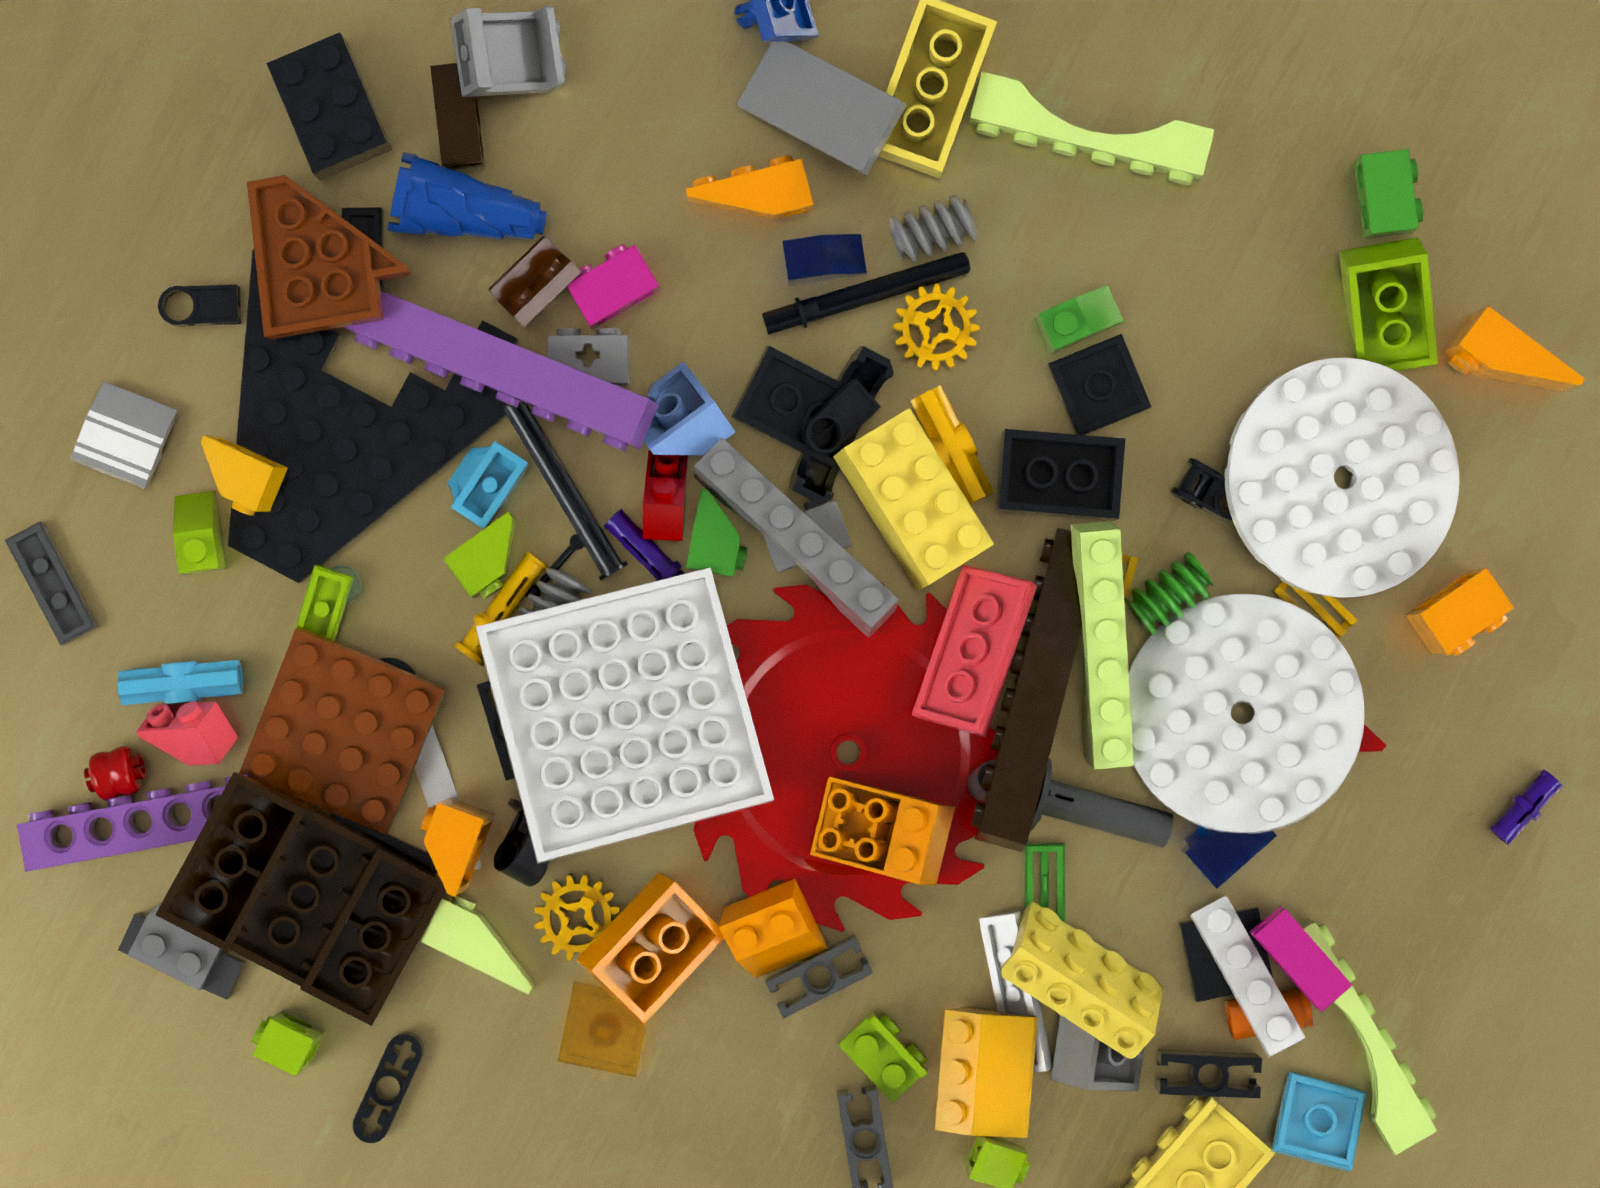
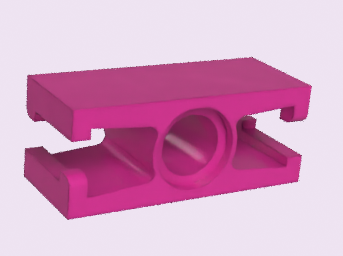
M1278 906L1250 931L1251 935L1314 1007L1321 1012L1352 986L1348 979L1285 908Z

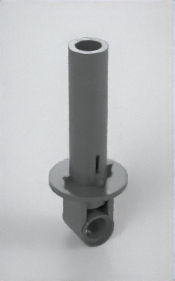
M1050 758L1048 759L1030 831L1041 820L1042 815H1046L1164 848L1173 827L1172 813L1051 780L1052 762ZM995 760L983 763L968 776V791L978 801L984 802L987 792L986 788L980 787L986 764L994 765Z

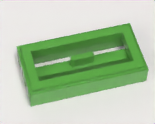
M1027 843L1024 848V910L1033 901V852H1040V906L1042 908H1049L1048 852H1056V914L1065 922V843Z

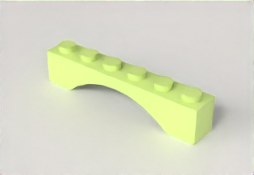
M981 72L968 123L969 125L976 126L975 132L982 135L998 137L999 132L1013 135V141L1022 145L1036 147L1037 143L1041 142L1053 145L1052 151L1062 155L1075 156L1077 151L1092 155L1091 161L1095 163L1114 166L1115 161L1129 164L1130 171L1143 175H1153V171L1169 174L1168 180L1184 185H1191L1192 180L1199 181L1203 177L1215 130L1174 120L1159 128L1136 134L1112 135L1088 131L1071 125L1050 113L1032 97L1021 81L986 72Z
M1111 521L1071 524L1073 567L1080 602L1084 642L1085 698L1082 722L1085 760L1094 770L1134 766L1120 528Z
M1310 919L1299 924L1350 983L1356 979L1346 960L1342 958L1338 961L1330 947L1336 943L1324 924L1317 926L1316 922ZM1351 986L1333 1003L1344 1013L1355 1028L1366 1052L1371 1074L1369 1117L1387 1148L1393 1154L1398 1155L1437 1132L1432 1123V1120L1437 1118L1428 1100L1425 1097L1418 1099L1411 1086L1417 1082L1406 1063L1398 1064L1391 1051L1396 1049V1045L1384 1027L1378 1030L1371 1016L1376 1014V1011L1365 993L1358 995L1354 987Z

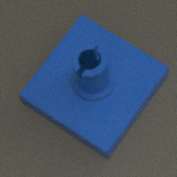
M750 0L735 7V15L746 14L736 19L738 24L743 29H748L758 23L763 42L808 41L819 36L809 0Z

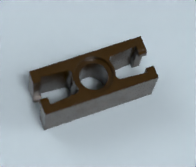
M457 63L430 66L442 166L452 170L484 167L485 158L477 96L462 97Z

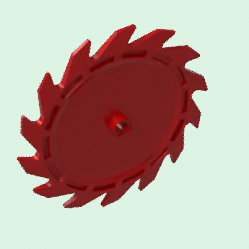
M806 584L774 588L773 592L793 607L794 615L789 621L736 619L727 625L731 644L737 646L740 651L736 662L774 801L695 822L693 832L703 860H709L719 837L724 835L730 836L734 841L742 890L749 897L767 890L773 880L778 879L787 882L795 878L815 922L843 932L845 928L835 910L834 903L836 899L842 896L859 903L888 920L919 917L922 915V912L906 901L901 895L902 887L911 882L810 855L828 778L834 777L955 807L937 884L959 885L985 868L983 863L959 859L956 856L955 849L959 843L976 835L977 827L971 826V820L976 803L984 804V802L976 800L969 793L967 779L974 769L989 760H995L997 750L990 749L995 731L989 728L987 737L918 719L912 715L947 609L929 592L925 594L926 619L923 624L914 625L900 606L897 605L894 613L868 638L837 609L825 594ZM844 741H852L858 748V755L851 763H842L837 757V748Z

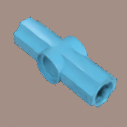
M240 660L197 664V661L161 664L159 668L118 671V695L121 705L165 701V704L201 701L200 698L243 694L244 676Z

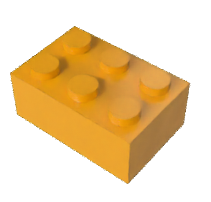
M658 873L576 961L628 1013L645 1024L717 947L724 937L719 926L675 881Z

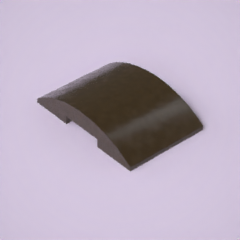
M234 771L155 915L226 952L231 950L299 985L300 990L372 1026L446 890L438 876L379 841L292 796Z

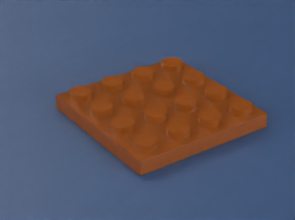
M297 627L239 773H248L249 778L258 780L285 794L387 835L446 687L302 627Z

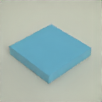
M1289 1072L1286 1075L1271 1151L1336 1169L1351 1171L1367 1092Z

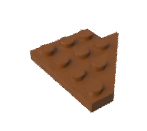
M282 175L247 182L264 337L272 340L384 320L379 281L412 275L411 268L287 176Z

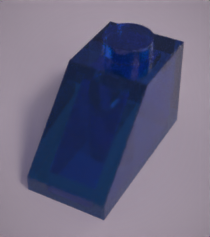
M861 234L817 235L782 241L788 286L867 274Z
M1197 826L1183 839L1187 845L1180 851L1209 884L1217 889L1277 835L1273 831L1256 834L1231 833Z

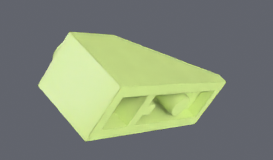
M460 894L456 897L453 896V898L444 896L421 942L529 995L535 986V982L485 916L474 909L476 903Z

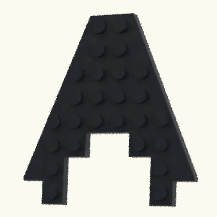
M253 249L236 444L279 463L288 469L270 512H255L253 516L231 508L228 546L293 581L302 583L312 574L314 565L323 566L506 418L507 415L504 412V408L508 404L495 399L497 394L495 390L484 386L482 393H479L459 384L462 377L455 374L451 378L446 390L410 372L392 407L324 372L342 337L341 335L328 329L272 340L265 338L255 251ZM483 320L478 327V330L517 345L519 341L516 337Z

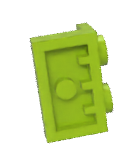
M872 1011L838 1045L881 1092L894 1103L920 1077L923 1079L928 1074L927 1068L923 1065L928 1059L914 1043H910L907 1047L896 1036L901 1030L887 1014L884 1013L879 1018Z

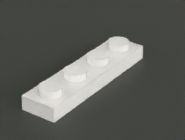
M1227 895L1190 915L1268 1058L1304 1040L1306 1037Z
M1017 911L980 918L979 922L997 1010L999 1012L1038 1017L1033 1073L1048 1071L1052 1069L1053 1065L1040 1001L1001 975L1003 964L1013 953L1022 913Z

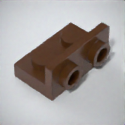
M543 236L489 287V293L515 320L525 327L581 271L547 237Z

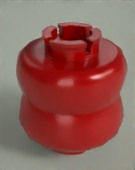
M120 746L111 752L95 753L90 757L89 768L84 769V778L91 779L85 781L88 790L91 793L96 792L98 797L104 801L120 795L137 793L141 789L142 779L147 777L146 768L140 769V766L145 765L143 757L140 754L135 755L128 746Z

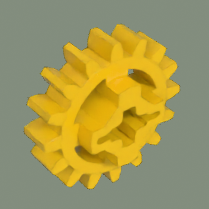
M935 284L932 293L927 294L926 290L921 286L918 288V299L915 300L909 295L904 298L909 307L907 310L903 308H897L895 314L903 319L902 323L893 324V331L902 332V337L895 341L896 347L906 345L908 350L903 358L908 360L914 355L918 357L917 368L919 369L924 366L926 361L931 362L933 372L938 371L940 362H945L946 366L952 369L954 368L953 357L957 356L965 361L968 356L963 349L964 346L974 348L977 343L973 338L969 337L970 333L978 332L980 329L979 325L970 324V319L977 314L976 309L965 310L964 306L969 299L967 296L959 300L953 298L955 294L954 287H951L946 294H942L939 284ZM939 302L937 309L930 312L916 311L926 303ZM952 308L960 316L963 330L953 325L949 315ZM944 312L942 328L947 332L946 334L939 332L937 337L933 338L932 343L928 344L930 328L925 323H933L936 318L938 319L940 313ZM909 325L919 331L922 339L920 348L916 346L911 338ZM946 342L956 345L946 353L933 354L936 346Z
M568 874L566 876V885L562 886L560 882L554 880L551 883L554 893L551 894L543 891L540 894L546 905L535 907L534 912L543 915V920L535 923L534 927L535 929H545L546 934L541 938L540 942L544 944L552 941L555 944L551 952L553 955H556L561 949L566 950V960L568 961L572 960L575 952H580L581 955L614 920L612 915L620 912V906H610L609 903L615 893L610 891L603 894L600 891L604 883L601 879L592 886L589 884L588 874L582 876L580 883H575L573 875ZM570 891L585 892L579 900L569 901L561 897V895ZM597 900L604 912V924H601L595 918L593 906ZM580 907L586 911L583 918L587 921V925L579 923L574 927L570 924L572 916L568 914V910L575 912ZM552 910L560 917L562 928L558 934L552 925ZM587 934L594 938L586 943H570L575 935Z

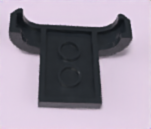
M766 346L731 417L801 452L794 467L789 488L816 503H821L832 499L834 495L832 488L840 467L833 456L854 441L860 427L839 449L832 453L823 454L813 452L805 445L802 438L804 423L851 379H857L875 399L886 380L892 378L894 371L890 359L865 346H860L852 354L838 379L835 380L771 346ZM826 418L817 420L810 431L813 444L822 449L831 446L837 434L833 422Z

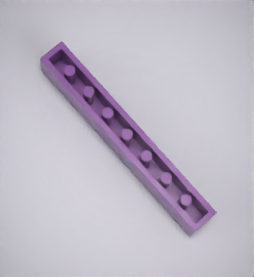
M381 291L384 320L344 327L356 334L354 341L374 350L377 349L378 344L391 348L390 356L408 364H411L414 358L426 362L424 370L445 379L449 372L462 377L459 384L479 393H482L484 386L497 391L495 399L516 408L519 402L522 401L533 406L532 414L550 422L554 421L555 416L569 421L566 428L587 437L590 436L592 430L605 435L603 443L624 452L628 445L640 450L658 408V404L644 396L384 291Z

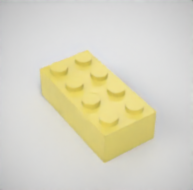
M919 0L886 91L887 94L901 100L907 106L878 157L941 179L994 34L997 21L940 0Z
M910 408L847 445L833 456L917 592L994 545Z

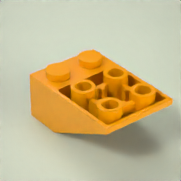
M829 777L810 855L919 885L936 886L955 807Z

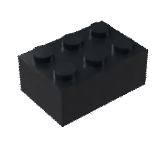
M341 32L266 63L312 173L319 180H323L393 150L350 47Z
M1004 429L1001 439L996 511L1111 521L1118 520L1120 515L1126 438Z

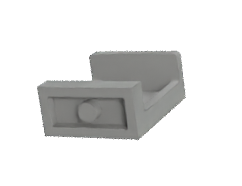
M544 6L537 11L481 13V8H465L450 18L462 97L548 93L565 83L566 64L563 57H561L558 40L560 25L555 17L553 6Z

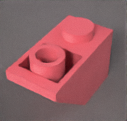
M192 701L182 704L156 705L149 710L146 719L136 731L141 739L188 766L219 764L238 739L236 732L216 701Z

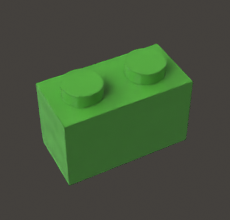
M1409 149L1360 155L1354 162L1364 239L1413 233L1419 228L1418 222L1423 221V207L1421 199H1415L1413 183L1418 182V167L1416 160L1410 159Z

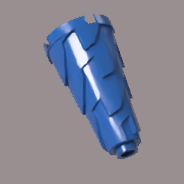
M403 152L401 162L411 164L410 169L399 168L390 216L400 218V223L389 221L387 231L398 234L469 235L503 240V237L533 240L535 234L543 235L547 211L540 210L541 203L512 194L511 190L478 181L465 173L439 166L438 163L419 158L416 154Z

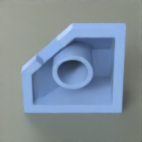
M684 361L651 385L647 398L658 404V408L644 442L653 455L704 456L721 438L726 440L736 433L715 401Z

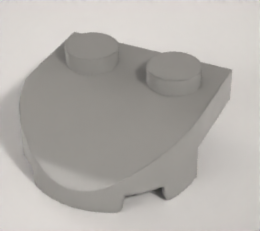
M159 903L147 915L128 956L200 991L219 954L223 950L156 916L155 914L161 905Z

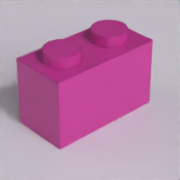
M622 244L604 255L607 261L595 268L591 264L581 267V273L567 286L592 330L660 291L658 283L635 245L627 248L625 244Z

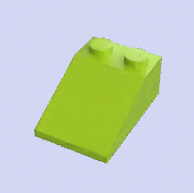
M1415 237L1340 250L1342 284L1355 359L1375 362L1394 371L1438 364L1428 253L1419 238Z

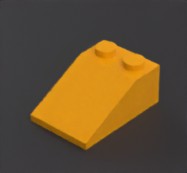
M1489 306L1471 314L1443 352L1451 358L1448 363L1455 370L1466 376L1471 373L1477 377L1559 392L1581 386L1585 380L1584 377Z

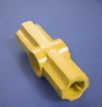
M941 385L910 400L927 437L968 503L971 505L993 494L994 490L976 457L978 452L963 422L959 423Z

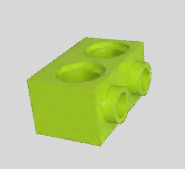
M282 1010L273 1017L268 1016L266 1021L262 1020L251 1041L257 1045L252 1056L296 1077L309 1066L325 1030Z

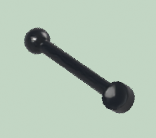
M578 534L571 536L570 545L550 568L559 570L575 550L584 548V544ZM545 572L538 581L547 583L550 577ZM536 584L532 585L526 597L529 594L541 595V591Z

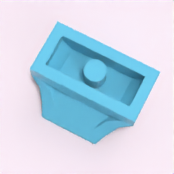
M496 441L489 447H471L448 481L454 498L451 508L481 528H486L498 515L520 482L529 463Z

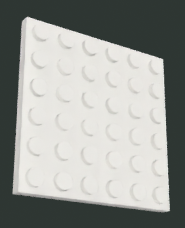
M711 567L476 626V633L537 864L774 801Z

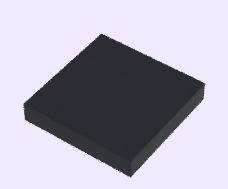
M1122 334L1047 364L1076 435H1086L1152 407Z
M1258 907L1237 910L1236 913L1273 978L1268 953L1250 933L1261 922ZM1193 920L1180 922L1179 927L1195 1001L1200 1002L1233 995Z

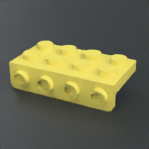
M1032 901L1023 911L1013 953L1001 969L1002 977L1129 1059L1135 1058L1155 1036L1164 987L1150 974L1142 973L1126 963L1124 958L1118 953L1108 951L1094 942L1086 932L1074 929L1062 921L1051 909L1042 908Z
M1197 1096L1183 1111V1115L1186 1118L1176 1129L1173 1126L1169 1127L1160 1136L1156 1143L1159 1149L1152 1157L1148 1159L1144 1156L1130 1172L1133 1178L1124 1188H1246L1276 1153L1272 1152L1270 1147L1212 1096H1204L1203 1098Z

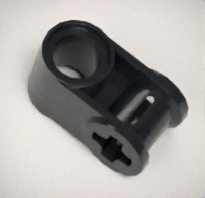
M1189 458L1187 462L1189 468L1179 486L1173 487L1170 493L1190 506L1203 510L1221 521L1233 522L1231 514L1223 511L1220 504L1221 497L1226 493L1225 477L1208 465ZM1198 476H1200V480L1198 481L1195 489L1192 492L1191 489L1194 483L1196 482Z

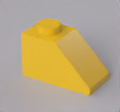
M203 435L201 445L220 496L233 501L231 508L253 516L255 512H270L288 468L220 436Z

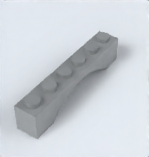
M723 438L694 466V478L701 485L709 490L723 505L751 523L788 555L816 583L837 609L868 638L894 613L899 599Z

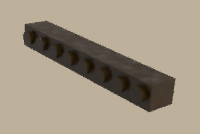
M1057 528L1052 540L1045 538L1039 561L1046 564L1043 575H1036L1033 583L1038 585L1033 597L1036 603L1033 614L1028 613L1021 636L1026 637L1023 651L1016 650L1010 673L1017 675L1014 688H1006L1000 711L1007 712L1003 727L996 726L990 748L997 750L994 765L986 764L980 787L987 789L984 804L976 803L971 820V826L977 827L975 840L1019 852L1023 851L1028 842L1082 629L1080 602L1073 567L1071 531Z

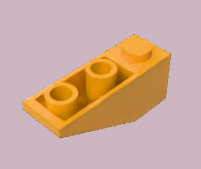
M792 155L772 159L769 161L770 167L754 170L753 165L730 171L731 177L717 181L714 175L698 178L692 181L693 187L686 188L688 201L691 203L772 220L814 210L802 158L793 161Z

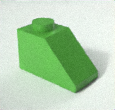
M1108 285L1045 310L1035 318L1051 355L1124 322Z
M701 489L686 568L698 571L711 567L712 574L734 578L735 570L743 571L747 547L740 546V535L709 490Z

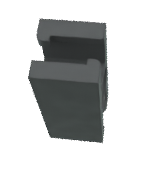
M855 934L828 947L825 951L812 955L766 978L765 983L770 993L779 990L777 985L796 977L801 978L803 987L807 991L788 1004L785 1001L777 1004L783 1019L873 974L866 956L860 959L862 967L842 975L837 974L836 967L831 961L852 947L856 954L862 951ZM815 966L826 967L831 973L829 982L824 986L811 984L807 977L811 968Z
M876 1085L861 1087L862 1095L866 1094L867 1098H871V1119H860L855 1122L851 1120L847 1106L848 1101H853V1094L848 1093V1089L837 1091L852 1188H868L867 1180L859 1181L858 1162L861 1160L869 1161L874 1158L879 1159L883 1177L880 1178L881 1183H877V1187L893 1188ZM862 1130L873 1132L877 1138L874 1146L869 1149L858 1148L853 1142L858 1132Z

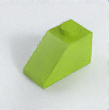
M215 491L175 496L173 539L179 574L192 575L227 569Z
M510 512L502 515L443 558L471 598L481 595L485 600L503 587L500 580L508 572L516 519Z
M978 1136L965 1167L969 1178L998 1188H1013L1015 1182L1019 1184L1023 1182L1030 1162L1025 1160L1027 1157L1025 1148L1000 1137Z

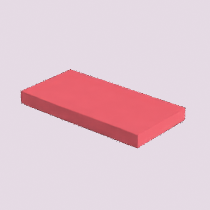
M962 565L912 712L914 717L987 737L1038 585L1032 581Z

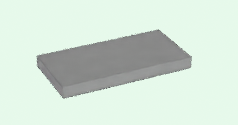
M787 41L771 42L736 104L742 110L866 176L907 106L901 100Z

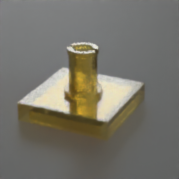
M574 982L558 1062L636 1077L647 1022L644 1024L628 1013L603 987Z

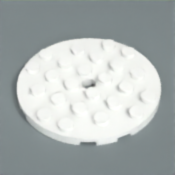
M1329 358L1298 366L1275 378L1257 394L1258 396L1252 401L1245 413L1241 414L1229 442L1231 447L1228 456V466L1225 469V492L1232 521L1245 546L1260 564L1263 563L1270 571L1280 577L1281 581L1307 593L1333 598L1360 597L1385 591L1402 583L1421 569L1435 554L1451 526L1456 511L1460 483L1459 464L1452 435L1445 420L1430 398L1417 385L1393 369L1375 362L1355 358ZM1339 467H1344L1353 474L1351 476V483L1346 489L1339 488L1334 482V473Z
M1230 594L1196 603L1197 607L1194 609L1190 606L1182 610L1183 617L1179 618L1177 615H1173L1169 618L1170 625L1168 627L1163 624L1160 625L1156 630L1157 634L1155 636L1151 635L1138 652L1129 671L1133 760L1136 771L1152 794L1167 808L1191 823L1206 829L1219 832L1256 834L1284 828L1304 819L1324 805L1337 792L1354 765L1360 749L1365 720L1364 697L1360 679L1351 657L1333 632L1320 620L1307 611L1280 599L1254 594ZM1247 703L1253 707L1254 717L1249 723L1238 724L1232 719L1231 711L1235 704Z

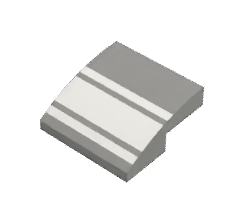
M103 381L85 419L71 460L146 490L162 457L161 450L178 417L177 410Z

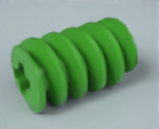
M1191 552L1184 554L1186 567L1178 561L1171 563L1173 576L1165 570L1158 571L1160 585L1152 579H1147L1144 582L1146 594L1138 588H1133L1131 590L1133 603L1124 597L1125 602L1138 622L1153 636L1157 634L1154 624L1156 620L1166 627L1170 625L1168 612L1171 611L1179 618L1183 617L1181 603L1184 602L1194 609L1197 607L1194 599L1196 593L1206 600L1210 598L1207 586L1209 584L1214 586L1213 582Z

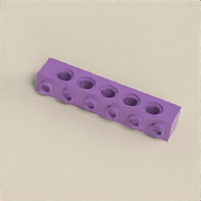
M225 777L226 785L231 777ZM209 781L185 785L186 793L171 795L170 788L146 792L147 800L132 803L131 795L107 800L108 807L93 810L91 802L68 806V815L53 817L52 810L28 814L29 822L17 824L25 872L195 841L213 810L215 798L222 794L226 786L210 788ZM178 803L186 804L191 810V819L186 825L178 823L174 818V808ZM140 810L149 813L152 819L151 828L147 832L140 831L134 822L135 815ZM101 817L108 819L112 825V834L108 839L99 837L95 830L96 822ZM61 825L68 826L73 833V840L68 847L61 845L56 838L57 829Z

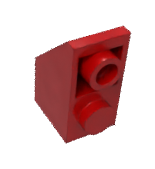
M648 450L643 497V539L683 541L688 455H653Z

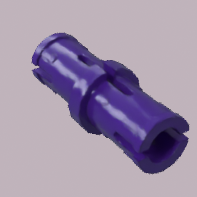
M1542 770L1537 779L1521 796L1519 794L1515 795L1512 799L1514 804L1494 826L1490 827V830L1500 840L1510 846L1512 841L1531 820L1537 821L1540 818L1541 814L1539 811L1563 788V785L1549 772Z

